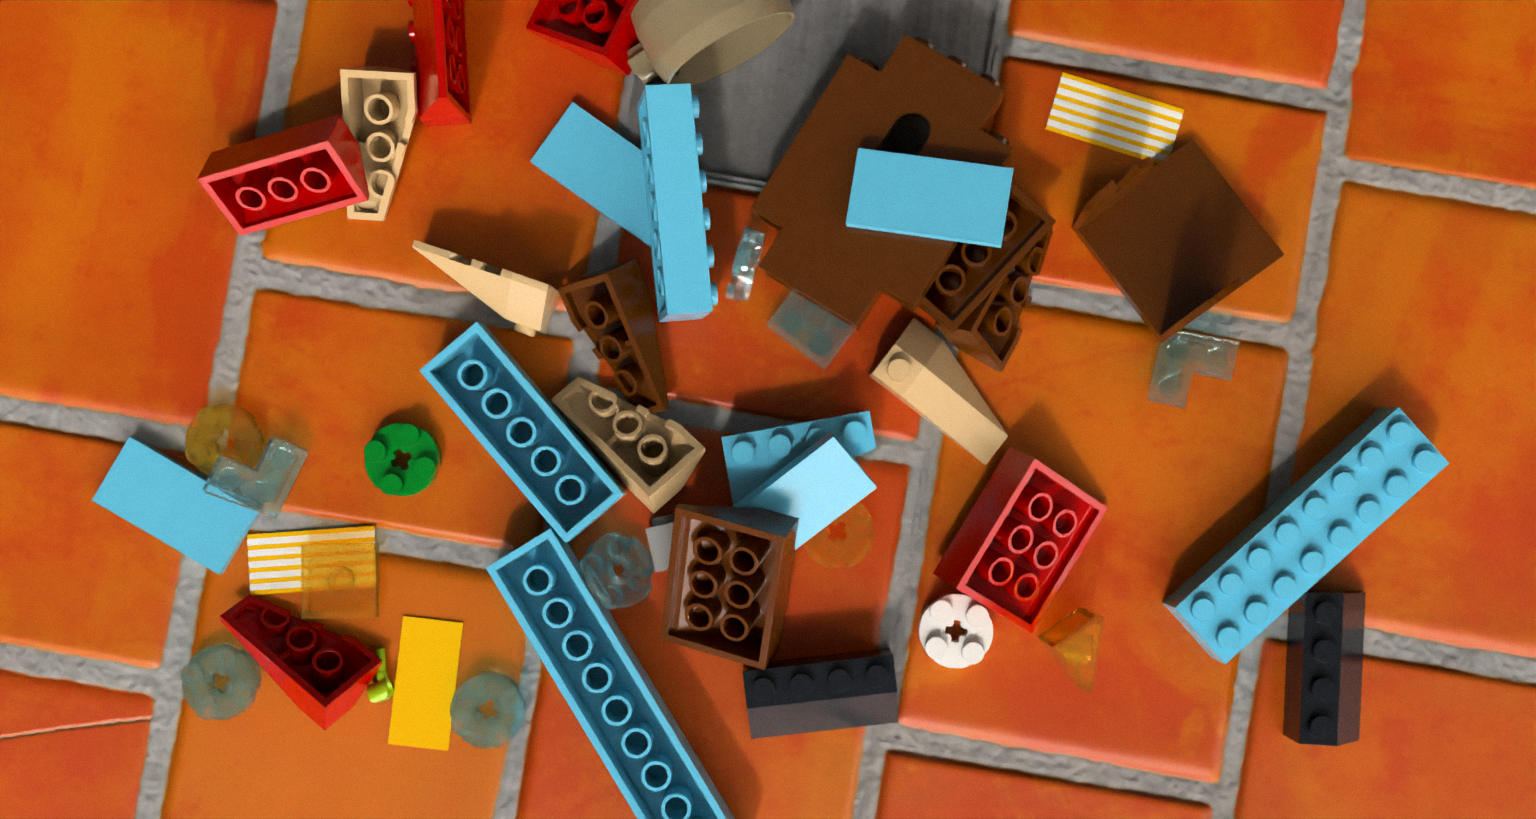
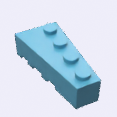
M870 411L721 437L733 506L830 431L853 458L876 448Z

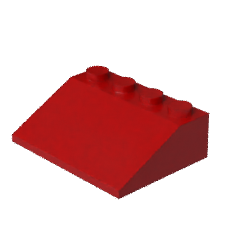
M407 0L409 6L413 7V20H409L408 31L411 42L415 43L416 57H411L410 67L412 72H416L418 111L416 116H419V119L428 127L471 124L465 1Z
M539 0L526 29L602 67L629 76L632 69L627 62L629 60L627 51L640 43L631 20L632 10L639 0Z
M1009 447L933 574L1016 625L1033 633L1108 507L1034 457Z

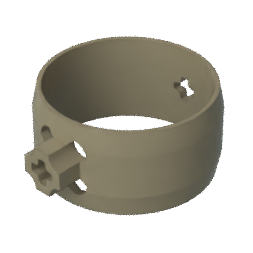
M639 0L632 10L631 20L640 43L627 51L629 57L627 62L633 73L642 80L644 85H651L660 78L665 84L691 83V87L702 84L747 62L777 41L791 27L795 20L791 1Z

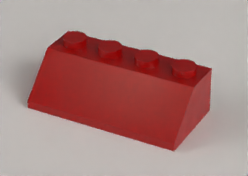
M340 114L211 152L197 178L240 236L368 201L370 196L359 143Z

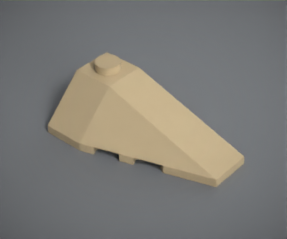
M355 65L340 69L342 119L359 143L370 196L368 201L347 206V219L384 221L387 217L418 111L416 72L394 67Z
M414 240L412 245L414 249L504 319L515 323L514 331L531 337L535 336L536 331L544 334L547 333L560 297L559 291L555 288L505 269L499 271V269L475 259L466 260L463 256Z

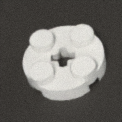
M946 593L932 601L922 611L918 622V636L927 655L938 664L949 668H964L971 664L979 663L983 659L984 654L989 650L993 639V624L987 609L973 598L962 593ZM954 620H959L960 626L965 629V634L959 635L958 640H951V635L945 633L946 626H953Z

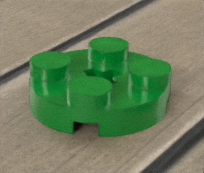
M394 423L385 426L372 437L371 441L364 448L366 472L372 483L387 495L410 496L426 490L437 477L435 475L438 472V467L441 465L442 456L438 442L429 431L414 424ZM399 450L403 453L410 452L412 455V459L408 461L409 468L406 470L402 466L395 465L394 460L397 458L396 453Z

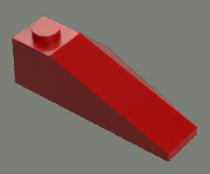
M251 594L220 615V621L297 707L323 730L330 727L355 705L382 665L383 660L357 638L345 633L343 636L324 629V624L314 620L309 623L291 615L290 610Z

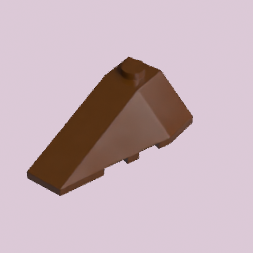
M1051 228L953 333L936 321L935 325L951 345L995 371H1003L1019 342L1022 330L1017 328L1022 309H1029L1032 297L1028 295L1032 277L1040 274L1053 233Z
M636 258L606 267L558 287L557 289L571 322L578 332L584 330L596 346L592 350L599 360L605 358L615 372L614 382L629 403L634 406L641 405L649 409L650 413L669 409L650 292Z

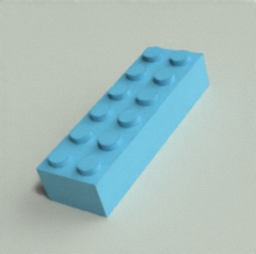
M691 83L645 85L637 103L658 323L702 319L713 311V305H717L718 292L716 283H710L709 268L714 267V252L712 245L706 244L705 230H710V212L708 207L703 208L702 193H706L707 181L705 170H699L698 155L703 154L701 132H695L694 118L699 117V100L697 95H692Z
M475 322L419 370L565 543L572 541L628 493L486 325Z

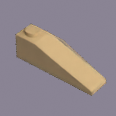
M913 318L869 376L986 465L1008 435L944 340Z
M577 377L551 399V403L625 486L653 514L682 489L706 451L705 447L681 424L671 419L664 420L650 413L649 409L641 405L634 406L619 399L615 393L583 378Z

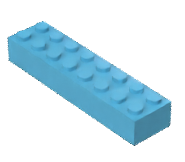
M1399 407L1379 408L1162 603L1211 658L1227 664L1444 469L1449 462Z

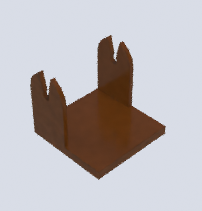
M1193 139L1154 167V162L1150 157L1137 162L1124 175L1121 181L1116 184L1112 180L1092 197L1072 226L1080 240L1161 344L1284 256V253Z

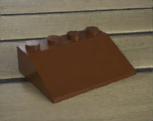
M1011 183L1001 248L959 242L918 307L953 333L1056 221L1014 183Z
M678 504L675 507L660 639L766 670L780 646L799 518L763 508Z

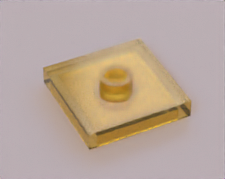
M379 543L301 544V619L379 617Z

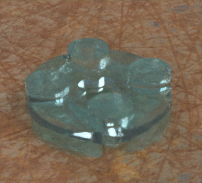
M744 226L731 269L732 281L727 286L726 299L737 302L741 300L749 301L756 271L751 266H759L765 234L760 233L758 229Z
M616 532L606 534L593 542L579 563V570L583 575L588 590L602 607L610 610L614 608H628L642 601L650 593L653 584L650 585L651 574L654 573V564L647 548L636 538L631 537L628 539L624 536H619L621 533ZM613 564L615 566H623L624 571L621 573L623 579L615 575Z
M217 644L199 651L191 658L188 665L183 667L180 675L182 690L187 703L196 711L198 717L205 720H225L244 712L254 702L257 688L260 687L261 683L260 669L253 656L247 651L239 650L229 644ZM217 672L221 677L227 675L230 680L225 685L226 691H222L214 685Z
M485 672L471 677L457 689L452 698L450 707L452 730L457 735H460L464 741L475 747L493 748L503 746L519 732L525 721L527 705L525 698L523 699L522 693L518 689L519 686L513 679L498 672ZM490 700L494 702L493 709L498 711V715L486 719L483 717V713L479 711V706L485 705Z

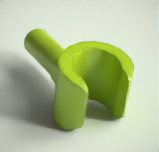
M385 648L375 649L376 655L383 661L376 673L378 681L367 685V694L372 703L387 700L394 694L393 683L388 678L386 672Z

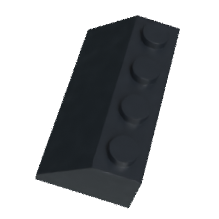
M1309 589L1288 608L1283 735L1298 744L1339 746L1359 740L1366 592Z
M890 648L771 661L766 670L743 665L746 705L752 739L898 722L897 684L894 658Z

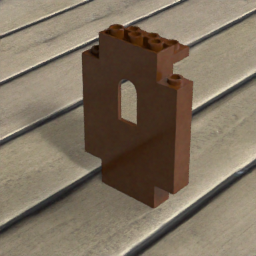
M906 34L881 72L878 71V66L865 57L856 59L849 54L847 55L751 207L756 218L780 231L759 264L762 273L857 331L863 325L882 293L915 312L959 243L847 227L846 217L858 148L878 150L895 122L905 114L915 113L923 116L928 121L931 129L930 136L918 156L1006 167L1011 160L1013 148L1009 146V141L1004 136L990 131L993 127L994 115L1003 100L1004 90L1000 88V83L987 74L979 76L967 69L968 66L961 59L949 55L945 57L934 51L935 47L921 37L913 39Z

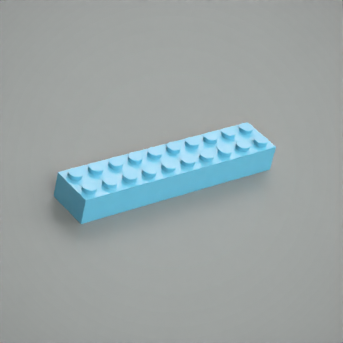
M550 528L486 567L637 819H735L569 544L565 543L553 528Z

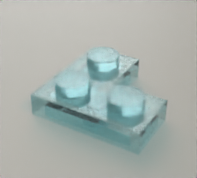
M1181 330L1165 342H1160L1147 401L1185 408L1193 373L1231 381L1240 342Z
M271 435L255 468L219 455L203 490L207 494L277 518L309 451Z

